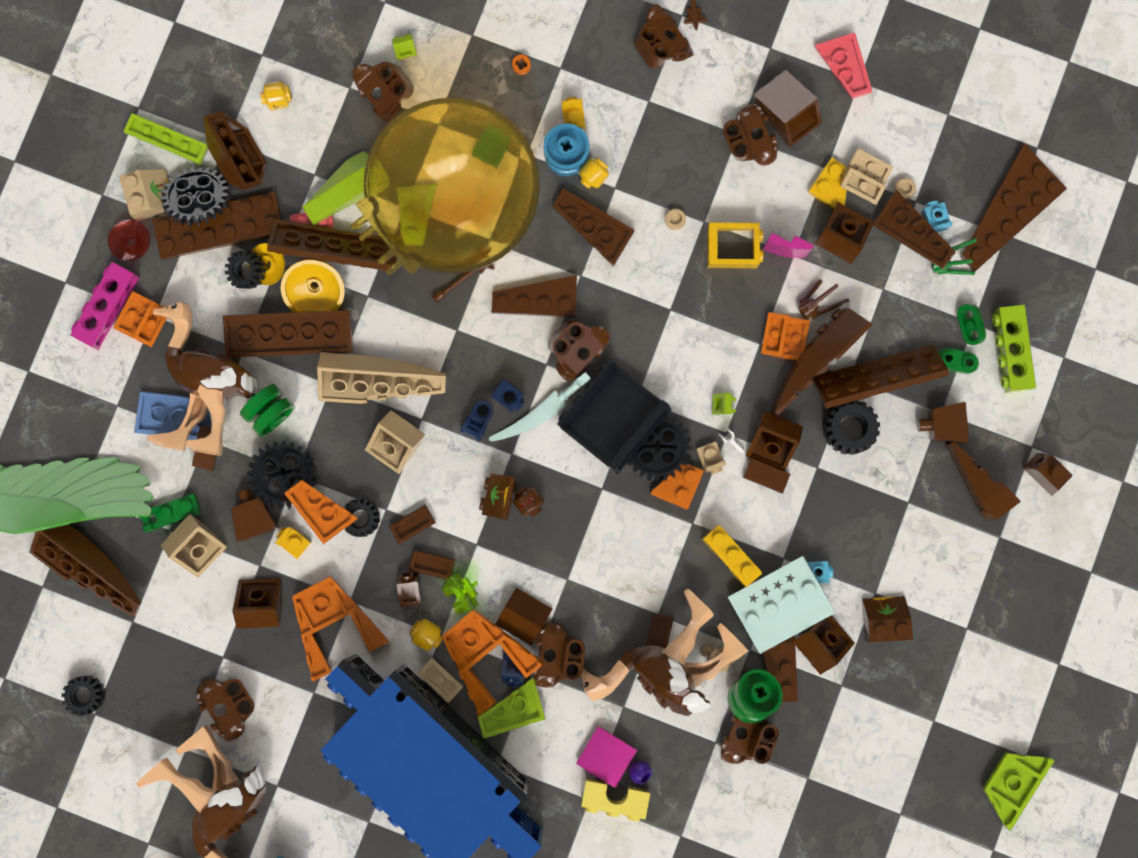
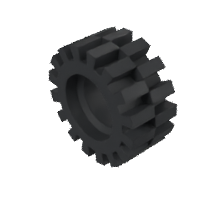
M236 251L237 253L231 254L232 257H228L227 261L230 263L225 264V267L228 268V271H225V275H229L226 279L232 281L230 283L232 286H236L239 289H251L262 284L260 279H265L262 273H266V269H263L262 266L266 264L261 262L263 258L257 256L258 253ZM244 262H247L250 266V273L247 278H244L241 274V267Z
M365 499L351 500L350 503L344 506V509L352 514L357 510H364L368 514V522L364 526H356L354 523H351L345 528V531L351 534V536L366 537L373 534L379 527L380 512H378V508L372 502Z
M85 675L73 678V680L67 682V686H64L63 690H65V693L61 695L65 699L62 701L63 705H67L65 709L67 711L71 710L73 715L78 714L77 716L88 715L97 711L102 706L101 702L105 700V697H103L105 690L102 691L101 688L104 687L103 684H99V680L97 678L93 679V676ZM81 687H85L91 692V699L86 704L80 703L76 698V693Z

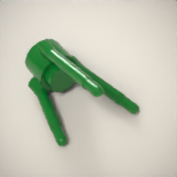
M971 239L952 248L956 251L975 243L977 239ZM972 259L949 261L944 270L931 263L933 273L938 272V275H975L974 271L949 269L953 265L972 263Z

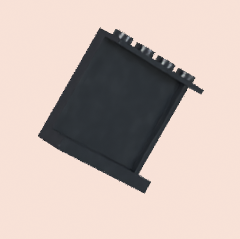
M610 360L602 365L597 377L587 383L586 390L581 395L575 397L570 409L560 415L557 425L618 475L672 409L667 402L661 401L616 366L613 360Z

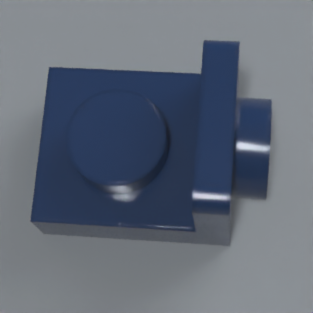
M504 651L501 674L502 683L511 687L523 685V674Z

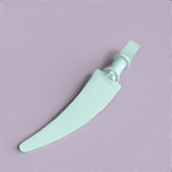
M585 372L577 380H573V383L565 390L559 391L560 394L555 390L532 412L508 428L490 436L489 440L497 441L512 437L547 421L565 408L567 404L564 400L567 401V398L578 389L581 390V387L589 382L591 378Z

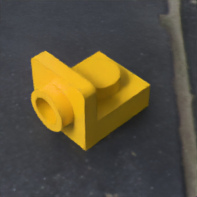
M569 97L562 101L564 124H573L581 129H585L582 99Z
M290 526L284 527L279 531L276 536L278 540L275 542V544L284 548L296 559H299L312 543Z

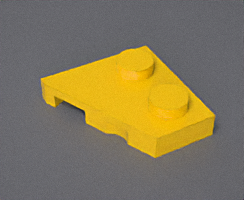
M832 157L808 193L831 209H834L837 202L845 205L847 190L840 187V183L847 167Z

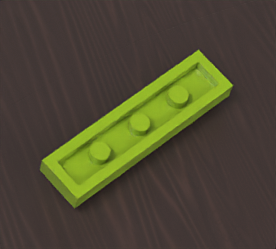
M133 113L123 131L129 136L200 166L208 152L207 144Z

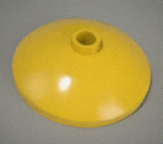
M303 259L295 262L286 270L281 281V294L285 304L292 312L338 310L344 299L345 286L339 272L329 263L317 259ZM317 282L318 286L314 287L311 283Z

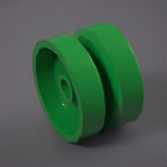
M276 384L263 388L240 411V416L247 423L254 422L252 429L260 437L276 429L295 409V405L288 398L281 399L283 392Z
M756 669L748 671L733 682L728 690L727 700L734 716L743 722L752 724L761 722L777 711L782 703L783 693L781 685L775 676L768 671Z

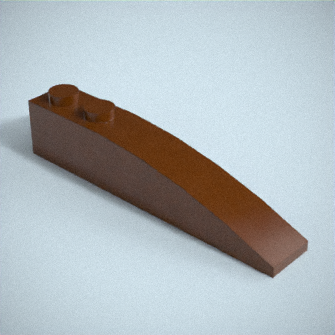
M849 307L838 308L830 316L832 319L827 324L823 323L816 330L818 334L810 341L789 370L776 395L770 413L779 415L799 396L797 392L808 388L813 383L812 378L814 376L823 374L829 369L828 363L830 361L838 360L872 326L871 322Z
M69 524L35 532L29 551L30 554L67 581L73 579L78 582L77 586L83 590L89 588L95 592L96 597L109 599L112 606L132 617L137 615L141 601L131 585L108 557L81 532Z

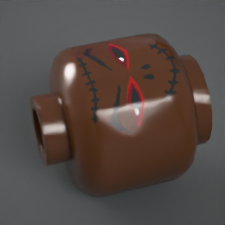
M526 485L514 494L513 504L522 516L531 515L534 517L543 510L541 506L544 504V499L534 486L528 487Z

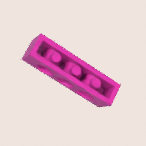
M113 262L110 266L108 265L103 271V278L100 284H97L92 291V298L83 306L80 319L74 322L70 336L99 350L140 277ZM117 282V289L111 292V285ZM107 301L106 308L100 310L101 302ZM96 319V326L90 328V321Z

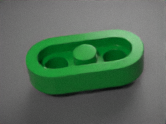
M974 304L962 305L957 311V318L963 338L969 345H979L986 338V330L980 310Z
M944 348L938 352L949 371L971 374L979 366V360L973 353L951 348ZM945 355H949L951 357L950 362H947L945 360ZM966 359L971 361L970 367L966 365Z

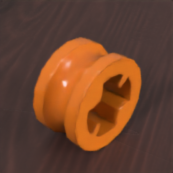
M520 54L513 59L512 67L517 74L525 75L531 69V62L526 55ZM520 60H524L527 65L526 68L523 66V70H520L519 66L516 65L517 62L520 63Z

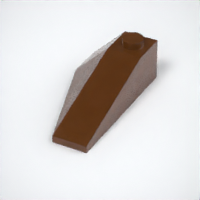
M952 441L945 445L975 505L980 509L978 511L983 518L986 520H997L1021 502L1001 481L998 483L990 478V472L986 468L974 465V458L957 443Z

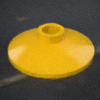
M268 243L259 244L252 250V252L258 253L257 256L263 258L261 262L266 264L262 266L263 269H266V273H262L265 279H260L261 285L275 284L281 279L285 271L284 255L268 252Z

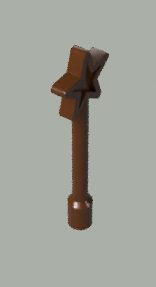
M690 0L691 9H686L688 18L684 21V24H692L697 31L699 23L706 22L707 18L700 15L701 7L696 10L695 0Z
M480 250V258L472 261L476 266L444 290L438 291L432 298L438 303L448 292L479 269L480 274H483L486 268L495 270L491 263L495 255L485 256L482 250Z

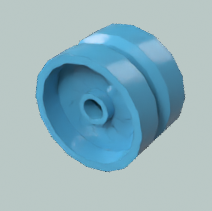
M566 123L557 125L548 132L544 139L543 149L545 162L551 171L562 176H571L579 173L580 168L589 158L590 144L585 132L576 125Z

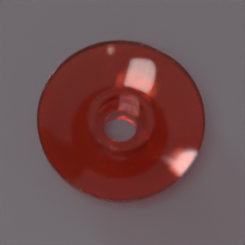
M123 220L111 229L108 236V246L112 254L120 260L135 261L144 256L148 251L150 234L147 228L140 222ZM130 239H134L133 245L128 244Z

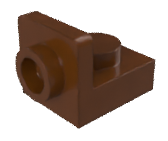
M407 571L397 575L396 586L400 607L421 605L418 572Z

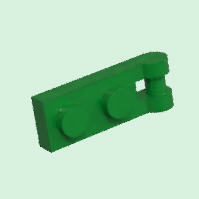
M190 494L151 508L152 514L150 516L156 515L158 522L152 523L150 516L139 517V519H142L144 525L142 526L143 532L147 533L183 521L189 514L197 516L202 514L196 494Z

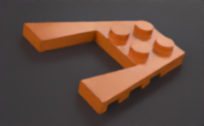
M332 576L292 596L312 682L332 672L313 634L328 625L350 615L369 652L389 642L388 638Z
M476 609L472 610L442 635L449 654L459 669V676L461 680H464L468 689L469 698L474 702L478 716L497 701L471 667L494 648L500 645L525 678L544 664L539 658Z

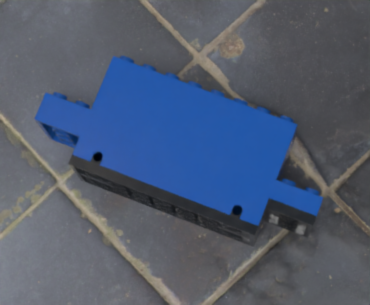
M354 654L343 659L325 678L328 682L327 687L335 694L339 692L345 698L343 702L351 709L356 708L357 711L320 750L323 753V759L330 765L334 763L340 769L338 771L345 780L348 781L350 779L355 783V789L362 796L367 795L372 800L371 804L379 812L383 810L389 816L387 819L393 826H400L405 831L404 835L410 842L419 844L422 847L420 849L427 858H470L489 836L492 837L491 842L498 849L503 848L508 853V858H532L542 847L543 830L517 806L527 795L529 781L406 664L394 670L384 680L359 655Z

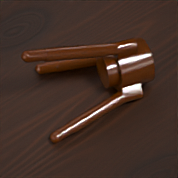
M819 280L808 294L799 301L800 305L797 308L806 320L810 317L814 320L817 316L840 307L850 300L845 299L817 311L819 309L818 303L838 288V284H835L815 300L813 298L809 300L822 284V280Z

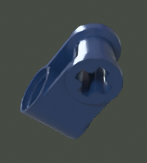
M486 401L477 402L464 422L460 433H465L475 438L476 442L479 443L493 416L494 410L492 405ZM487 405L489 413L486 416H480L478 414L479 407ZM470 427L478 430V432H475L474 430L470 429Z

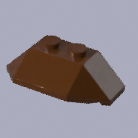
M223 111L204 116L207 147L227 183L242 190L261 185L267 162L248 128L235 119L228 117V114Z

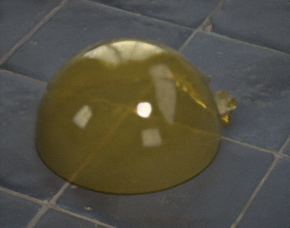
M439 98L412 106L399 114L383 129L371 148L364 172V198L355 204L363 215L351 224L350 227L352 230H356L367 221L371 224L367 230L360 234L359 239L364 241L373 233H378L390 249L378 259L377 262L380 265L396 256L398 261L387 269L386 273L388 276L402 266L410 276L420 268L439 273L458 274L487 267L511 252L524 237L532 223L538 205L540 190L539 172L534 153L522 132L511 120L496 109L483 103L463 98Z

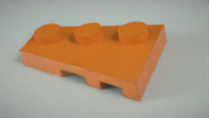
M303 480L284 493L323 545L358 519V517Z

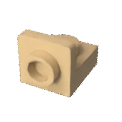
M716 442L696 449L705 473L710 471L711 475L723 471L722 466H725L726 462L723 460Z

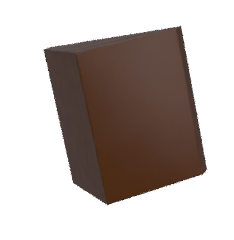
M516 587L495 625L532 646L553 608Z

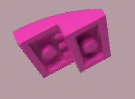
M772 233L763 249L783 257L805 258L814 245L797 236H794L791 242Z
M598 726L576 764L616 788L635 756L637 749Z

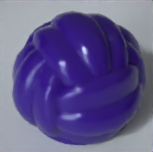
M635 762L629 769L630 778L635 784L643 785L652 776L650 765L647 762Z

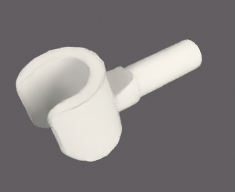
M724 427L728 434L723 437L718 433L719 437L723 441L732 444L740 453H743L744 449L734 439V433L728 427Z

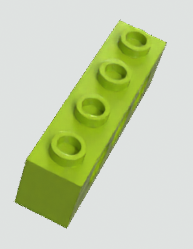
M1025 305L1000 307L994 310L992 323L993 326H996L997 332L995 344L999 347L998 365L1002 368L1003 375L1000 379L1001 386L1004 388L1005 393L1033 390L1036 388ZM1007 324L1013 327V334L1006 330ZM1010 344L1016 347V354H1012L1009 351ZM1013 365L1019 368V375H1015L1012 372Z

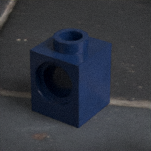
M503 380L491 395L492 399L511 413L514 410L519 411L525 403L523 400L524 394L506 380ZM508 392L516 395L512 403L504 401V395Z

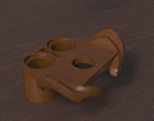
M655 4L647 13L646 24L634 39V46L646 64L653 69H658L666 60L672 59V61L679 62L693 56L694 53L687 38L683 37L678 30L675 21L660 5ZM665 31H672L675 39L667 38Z
M381 62L373 67L368 64H361L354 67L352 71V76L360 95L363 98H368L375 107L373 112L386 122H389L401 110L402 104L400 102L402 99H407L413 94V84L396 64ZM391 68V75L387 77V70ZM401 84H403L404 86L402 93L399 92V86ZM376 87H379L382 91L379 99H374L372 96V92Z
M751 104L740 109L735 120H729L724 124L723 133L736 160H755L759 165L767 166L772 164L777 158V141L775 133L769 136L764 121L768 120V116L757 104ZM737 127L739 130L736 135H728L730 128ZM755 128H760L763 131L762 138L758 140L753 139L751 136ZM739 146L747 148L746 152L742 155L736 154V149Z
M574 320L566 321L552 335L547 344L548 349L554 353L558 360L556 370L564 380L571 381L587 370L585 366L595 356L597 358L600 357L610 340V333L598 325L587 327ZM576 325L577 333L571 336L570 328ZM562 340V349L556 351L555 344ZM582 347L588 350V356L585 359H580L577 355L578 350Z
M546 622L536 642V646H540L538 658L544 664L534 672V681L539 687L550 688L556 686L559 680H576L581 676L585 645L581 640L567 635L564 627L559 623ZM577 643V651L571 654L569 651L570 645ZM548 649H552L555 652V658L552 661L544 659V652ZM573 664L575 667L574 672L571 675H567V667Z
M208 679L201 683L196 689V697L200 711L202 712L207 709L215 722L210 727L226 741L238 739L245 731L244 722L251 716L255 707L242 682L238 679H229L220 683L216 679ZM230 683H237L240 686L237 694L231 695L228 693L227 687ZM242 701H248L251 704L249 712L241 713L238 706ZM217 704H224L226 706L227 712L225 715L217 716L214 713V708Z
M733 714L731 718L733 724L728 736L723 738L721 760L730 764H740L745 760H754L758 764L767 763L779 738L778 728L766 719L750 724L741 721ZM739 727H744L746 735L738 739L735 734L736 730ZM769 727L768 735L764 736V730ZM761 748V754L756 756L757 749Z

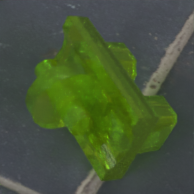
M457 573L446 580L447 583L441 588L445 596L449 597L455 593L459 599L452 604L457 614L465 611L469 612L479 605L475 598L479 594L474 588L479 585L478 581L471 584L468 577L462 579L461 575Z

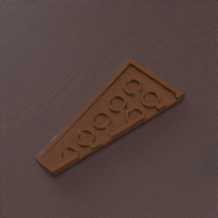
M1025 143L1021 146L1018 155L1012 162L1008 173L1002 180L988 209L970 240L976 238L977 241L966 246L960 256L962 260H973L972 263L967 265L974 272L1067 189Z

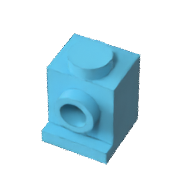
M938 200L929 202L921 211L922 217L937 232L948 230L953 226L952 221L950 222L945 202L940 204ZM935 212H938L939 218L935 217Z
M828 561L807 562L814 575L817 568L821 569L822 574L819 577L815 575L819 583H830L829 578H833V567L828 565Z

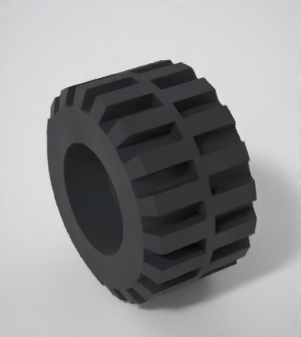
M856 400L838 405L829 411V414L824 419L826 422L823 424V429H825L823 434L824 438L827 437L828 445L834 447L833 450L836 452L840 451L844 455H855L871 448V445L876 443V437L880 434L878 427L881 426L880 422H877L876 419L879 417L877 413L874 414L872 412L874 409L871 406L867 407V403H859ZM846 416L856 417L862 425V434L856 440L846 438L841 432V421Z

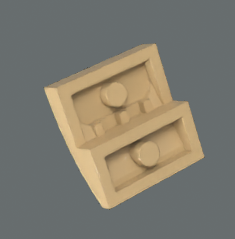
M856 148L844 172L840 187L877 205L886 188L885 183L894 167Z

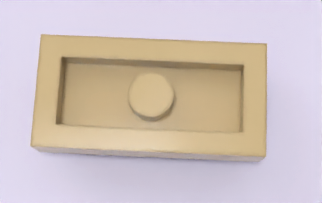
M433 657L417 673L448 703L464 687Z

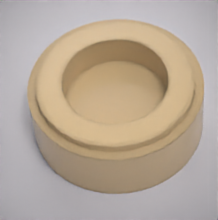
M901 178L894 185V193L898 190L905 199H909L914 195L916 185L910 178Z
M671 209L667 212L665 224L670 230L677 231L685 225L686 216L682 210Z

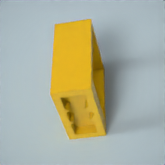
M709 222L707 226V268H758L760 262H763V250H760V242H763V229H760V223ZM718 231H753V259H718Z

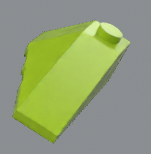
M363 151L346 160L303 206V210L311 223L316 225L386 187V177L377 162Z

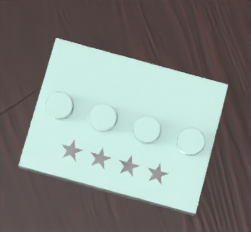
M804 556L728 597L759 654L836 613Z

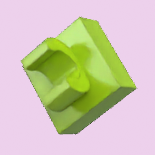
M407 33L405 36H396L394 39H391L397 61L417 56L412 34L409 35Z
M732 393L713 394L712 415H730L736 412V409H731L732 402L736 401V398L732 397Z

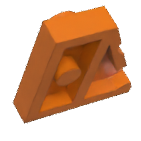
M689 464L688 466L681 465L682 473L675 471V478L669 475L667 481H662L650 492V495L688 510L704 472Z

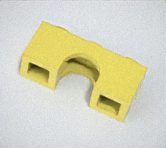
M586 778L581 807H585V811L597 813L598 810L605 811L606 815L612 817H619V814L628 816L627 819L632 821H640V818L646 819L650 798L649 790L628 786L626 796L620 801H613L606 794L608 785L606 782Z

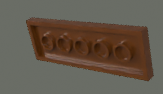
M271 192L226 202L228 208H221L223 211L222 215L216 213V220L209 218V224L203 220L200 226L197 225V222H194L190 227L188 221L181 225L179 220L174 222L173 218H169L168 215L153 218L160 259L167 260L270 237L274 219L282 220L276 193Z
M274 219L267 251L395 272L400 240Z
M351 310L223 315L225 354L230 358L320 354L321 352H353Z
M932 344L814 376L812 379L813 385L827 409L949 376V369Z

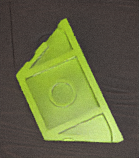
M1005 752L982 788L1003 825L1009 831L1012 830L1054 763L1053 759Z

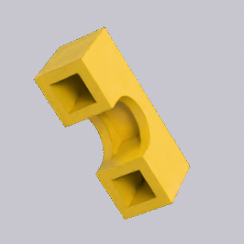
M720 525L715 526L701 539L725 563L743 587H748L762 574L759 568Z

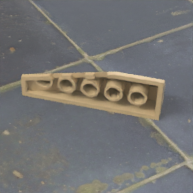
M320 353L317 366L318 401L363 404L367 403L368 400L374 399L386 401L390 397L402 399L414 394L426 396L445 393L446 373L381 357Z

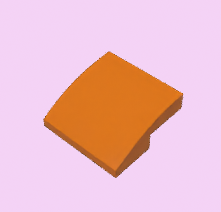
M132 291L113 328L152 347L167 319L163 316L154 315L153 309L164 308V306Z
M768 312L761 354L793 361L798 360L799 355L806 348L810 320Z

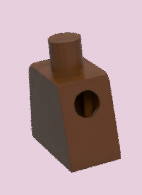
M966 402L929 410L928 419L917 420L918 432L929 431V439L931 441L948 443L954 441L957 444L968 443Z
M1036 453L1022 467L1051 496L1058 492L1073 476L1051 454Z
M249 489L237 493L241 504L231 508L237 542H243L280 528L266 503L262 504L263 498L253 499Z

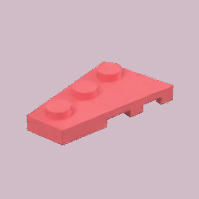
M855 32L815 45V49L851 99L872 93Z

